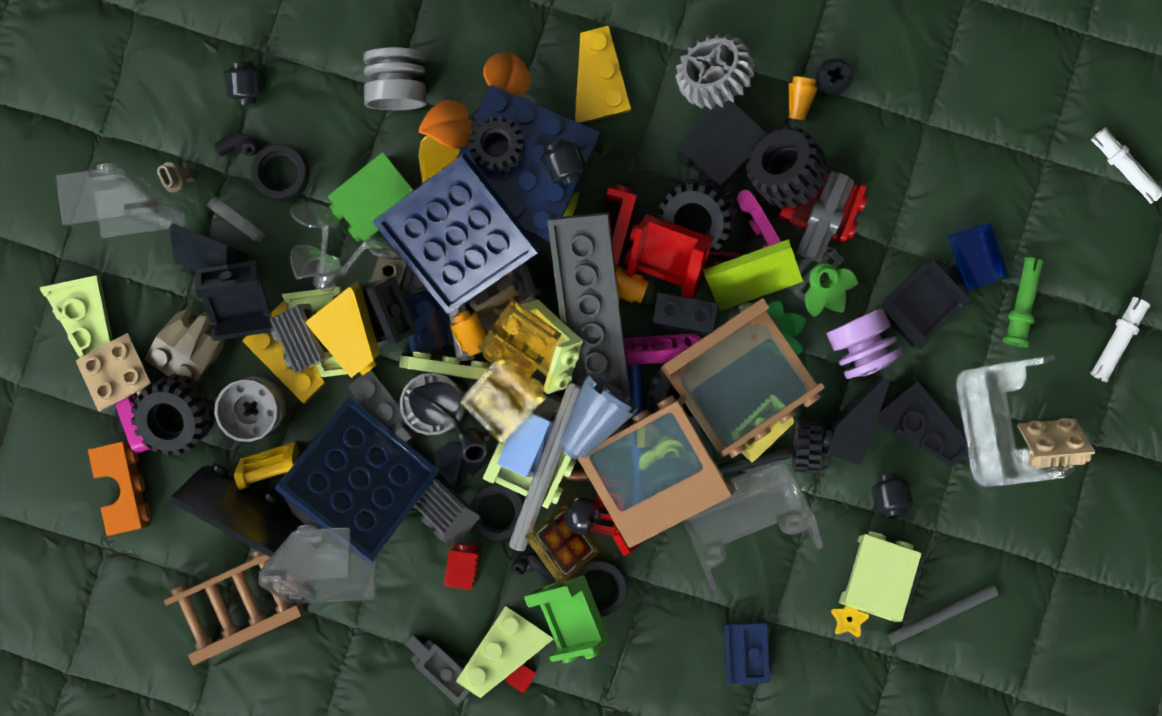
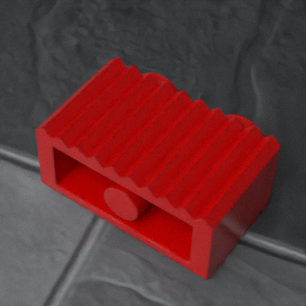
M462 540L460 544L451 547L448 554L444 586L468 590L475 587L480 569L478 566L481 563L479 561L481 559L480 554L482 553V550L476 547V542Z

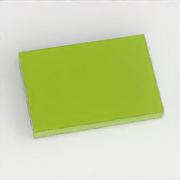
M789 239L703 270L720 311L803 282Z

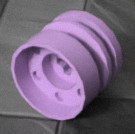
M883 308L826 333L833 351L846 348L849 351L848 355L838 361L839 364L844 365L852 361L854 362L855 366L843 372L846 379L867 376L891 365L894 360L904 354L901 347L887 351L886 347L898 340L896 336L882 339L880 333L891 326Z

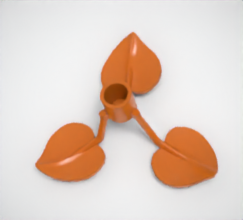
M510 52L499 53L490 57L485 63L483 74L489 86L493 85L520 98L527 93L530 86V75L526 65L517 55ZM444 100L436 104L426 114L420 125L419 133L427 135L449 148L460 149L470 143L468 138L469 134L472 135L473 133L471 126L474 122L468 120V111L463 104L454 100Z

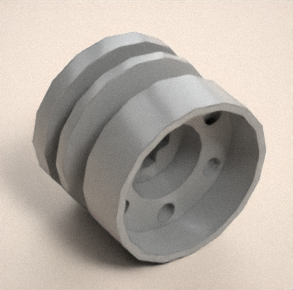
M387 47L366 51L363 54L364 63L369 65L364 68L365 76L377 79L364 85V104L366 107L394 111L412 110L426 106L425 83L413 80L426 75V70L422 67L426 63L424 52L402 47Z
M439 373L421 374L411 379L403 389L400 398V411L406 424L414 431L425 435H437L455 428L449 417L439 426L424 424L411 410L409 404L410 391L416 387L433 382L448 383L457 389L461 402L458 409L452 413L455 414L459 422L463 419L466 410L465 394L461 386L449 376Z
M251 376L230 383L220 392L215 402L214 415L219 428L226 436L236 441L251 442L265 437L280 426L285 416L286 401L283 392L274 382L264 377ZM256 401L258 403L256 407L258 411L251 413L249 411L251 405L248 403Z

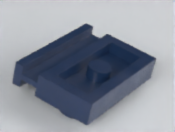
M426 290L403 296L418 331L408 337L412 355L413 352L427 353L441 349L444 346L454 345L448 314L429 291Z
M724 623L727 685L732 683H770L767 623Z

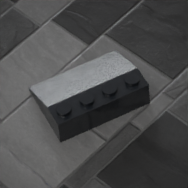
M213 463L212 466H202L169 499L170 503L276 561L295 551L307 529V526L295 515L290 507L287 508L279 503L281 500L279 497L266 491L262 494L254 490L255 485L253 483L249 484L248 488L239 490L235 479L228 475L229 470L216 463Z

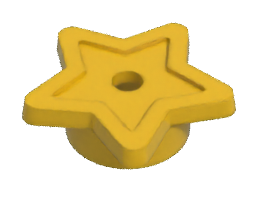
M846 605L842 609L831 610L837 622L835 634L848 631L855 637H860V624L869 618L868 614ZM847 617H852V621L848 622Z

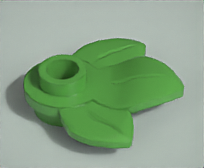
M828 263L817 264L810 272L809 282L811 286L805 295V304L808 312L813 317H816L824 307L835 312H844L846 304L845 290H849L858 284L853 272L846 268L835 269L834 266ZM825 272L824 280L819 281L820 276Z

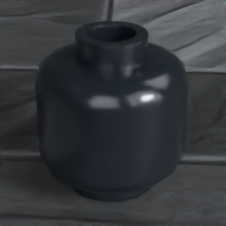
M253 61L230 63V68L224 72L227 96L231 99H238V105L256 103L255 97L264 94L261 68L254 66Z
M565 137L543 148L545 153L541 155L540 160L552 182L563 180L564 184L567 185L581 177L579 171L585 167L586 162L575 141H566Z
M896 474L880 476L878 478L879 482L871 488L877 513L885 515L886 519L907 515L908 509L913 506L908 481L903 478H896Z

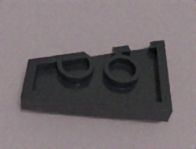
M918 381L913 382L880 410L877 419L878 424L947 467L952 468L974 450Z

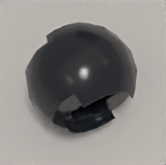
M841 59L826 60L817 69V85L828 95H840L846 92L852 84V70ZM833 71L838 72L839 79L836 83L830 81V75Z
M584 497L576 498V502L571 509L567 508L564 520L566 526L573 533L588 535L591 533L589 531L594 523L598 524L601 512L599 506L592 500Z

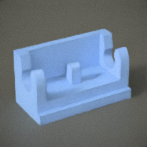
M520 409L497 464L524 477H534L554 421L534 412Z

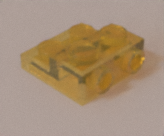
M512 299L487 333L478 349L483 352V356L488 361H497L507 368L508 374L515 379L521 378L527 382L562 333Z
M506 356L495 360L460 402L500 444L505 443L521 424L529 419L547 399L543 394V385L536 379L531 378L529 380L521 372L523 370L521 363L513 357L507 358Z

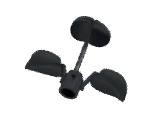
M510 380L500 384L492 392V400L496 405L491 408L485 430L482 433L476 428H468L463 431L457 417L452 413L458 409L461 402L459 392L452 385L444 382H433L416 387L409 393L411 410L421 422L431 426H439L449 417L458 432L460 443H446L438 449L435 455V464L438 471L453 490L464 484L481 467L487 455L485 441L490 439L489 433L497 411L502 420L515 423L520 409L535 413L540 404L547 399L546 393L542 389L527 381Z

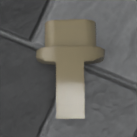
M166 162L157 169L162 185L167 191L172 193L182 190L186 183L196 180L192 169L181 167L178 163Z

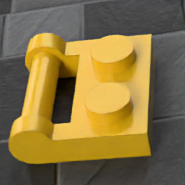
M296 441L240 458L234 473L238 489L242 490L248 488L251 483L287 473L299 456L300 451Z

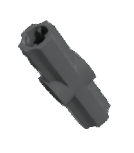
M833 171L830 172L819 200L815 201L806 222L808 226L796 252L801 257L810 261L821 262L832 234L836 233L844 215L843 207L854 184V180L849 176Z

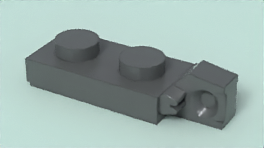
M372 369L347 386L366 411L407 443L413 438L404 426L406 422L401 414L400 405Z
M412 634L405 642V645L415 654L410 660L420 672L459 706L470 693L469 690L456 682L463 669L435 643L433 644L428 639L423 644Z

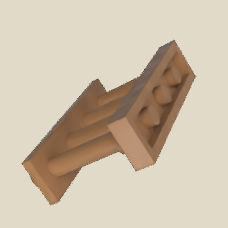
M257 551L251 554L253 560L190 589L188 584H184L171 590L172 597L164 600V603L167 606L176 601L179 602L197 642L195 644L196 650L188 654L192 665L211 658L306 613L302 601L293 605L291 600L288 601L272 566L270 557ZM259 564L277 604V607H275L277 613L266 617L265 612L261 613L243 573L244 570ZM231 576L251 618L248 620L250 625L242 629L238 625H234L216 584ZM204 588L224 630L221 632L223 638L214 642L211 637L208 638L189 596Z

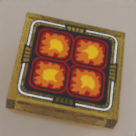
M566 504L559 507L525 535L527 541L559 585L567 581L599 552L588 535L573 533L566 526L564 515L568 508Z

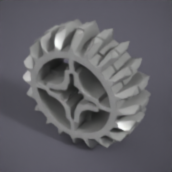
M718 33L713 39L707 35L706 40L703 42L697 40V45L694 48L687 47L688 54L680 56L681 64L676 66L678 74L675 77L680 92L692 105L696 104L701 109L707 106L712 110L716 104L723 108L724 103L728 100L734 103V96L737 94L743 95V87L751 86L750 78L755 76L753 69L755 65L751 51L739 37L734 38L730 33L725 37Z

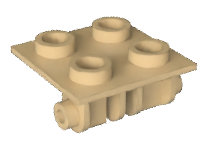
M129 333L75 360L98 412L134 393H137L139 396L142 391L152 384Z
M1061 418L1053 421H1031L1018 424V428L1032 454L1028 455L1029 466H1035L1036 469L1051 467V463L1053 467H1058L1059 459L1062 466L1084 465L1086 461L1091 460V454H1095V450L1076 419Z

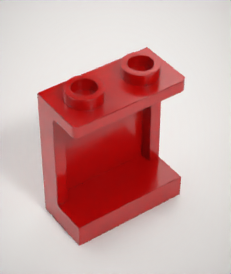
M853 184L850 195L843 207V218L836 233L832 234L831 240L842 244L847 238L852 239L858 222L854 221L857 211H863L868 199V195L864 194L867 186ZM819 187L817 189L818 194L815 197L810 196L808 198L809 202L804 205L800 202L795 208H790L789 205L786 208H780L777 219L806 230L808 226L806 222L815 201L819 200L823 188Z
M615 185L614 189L607 188L605 199L606 202L621 206L612 238L616 269L637 196L631 194V189Z
M646 215L640 224L636 223L630 235V240L634 242L633 247L629 249L625 258V264L628 265L626 276L632 278L636 271L647 273L682 286L681 297L693 299L702 284L703 270L706 269L713 238Z

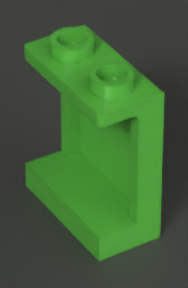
M382 152L328 195V198L332 201L329 208L339 220L344 217L351 226L347 230L357 242L363 240L366 244H370L372 242L371 239L380 232L373 223L375 218L412 192L413 189Z
M584 575L540 586L524 596L528 608L540 605L557 646V651L549 656L551 662L562 660L563 663H569L583 655L585 659L593 658L602 652L601 648L610 642Z

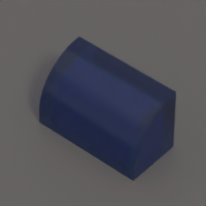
M991 222L948 236L963 285L968 291L1009 278Z

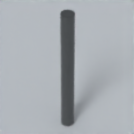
M991 585L887 634L891 644L894 645L998 596V591L994 585Z

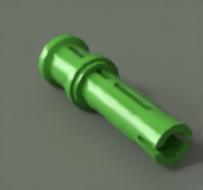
M1024 258L1015 307L1008 314L1010 323L1007 336L1003 337L1002 341L1005 344L1023 348L1029 347L1030 342L1027 341L1031 324H1034L1035 321L1032 309L1041 268L1044 263L1041 259L1035 261L1036 258Z

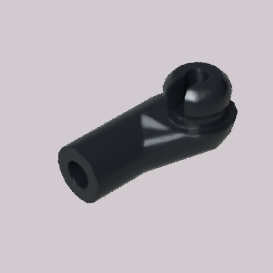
M236 132L214 144L221 157L233 150L241 152L246 156H253L259 148L258 142L253 137L240 132Z

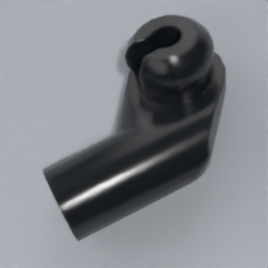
M538 553L520 554L514 559L512 564V570L517 575L537 571L547 581L557 571Z

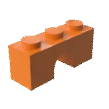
M124 441L88 449L93 477L109 476L114 478L120 486L121 492L118 500L112 505L100 507L106 536L150 526L151 510L143 497L145 483L142 475L138 474L136 465L139 462V456L131 449L129 442Z

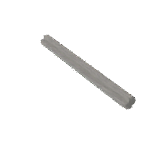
M574 383L567 384L509 542V547L514 550L524 551L526 549L562 452L563 445L560 440L582 388L580 385Z

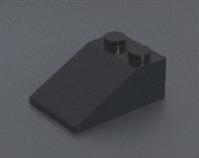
M171 223L169 227L174 262L183 266L182 272L194 277L196 269L246 262L249 254L174 223Z
M872 379L827 424L826 429L822 428L821 453L853 464H863L890 379Z

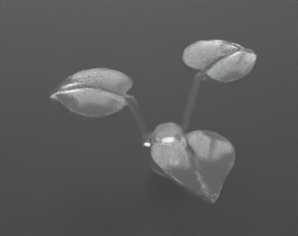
M295 203L291 207L290 213L295 221L307 227L321 228L323 233L321 251L309 245L293 247L290 261L297 280L314 276L312 283L316 288L323 291H333L339 276L344 277L349 267L367 248L378 257L404 261L382 233L370 234L369 241L363 242L345 265L341 267V262L338 258L326 253L328 227L336 228L339 226L340 220L330 208L316 203Z

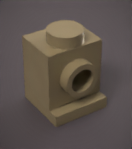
M388 250L387 255L380 253L369 283L390 278L385 276L384 270L386 267L392 266L394 273L390 277L396 278L402 291L408 265L395 251Z

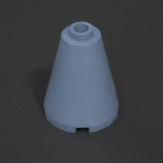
M589 373L585 378L560 440L564 446L562 451L575 460L578 457L586 458L638 410L636 403L632 399H629L626 403L623 400L624 397L621 390L599 376L593 378L592 374Z

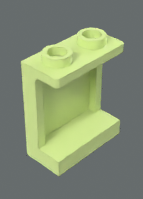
M534 300L515 306L503 353L509 359L524 355L547 377L543 390L550 394L565 389L567 384L571 383L583 340L542 302Z
M509 423L482 479L491 483L496 482L527 496L533 477H524L497 464L514 425ZM563 451L560 454L542 506L547 509L551 502L557 504L564 489L558 485L563 475L569 478L576 463Z
M869 531L868 535H860L857 542H860L847 589L841 593L839 603L893 622H902L921 553L914 551V546L909 543L896 541V544L885 541L886 536Z

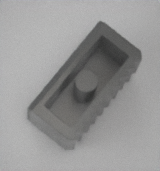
M309 303L298 304L270 319L273 325L271 327V334L278 343L281 342L285 351L283 354L284 362L295 373L304 372L333 357L305 323L314 315V311Z
M438 479L433 480L430 488L426 489L425 494H422L423 498H420L419 503L415 504V507L422 513L419 519L433 529L435 527L434 535L445 543L451 540L456 544H460L480 518V515L455 490Z

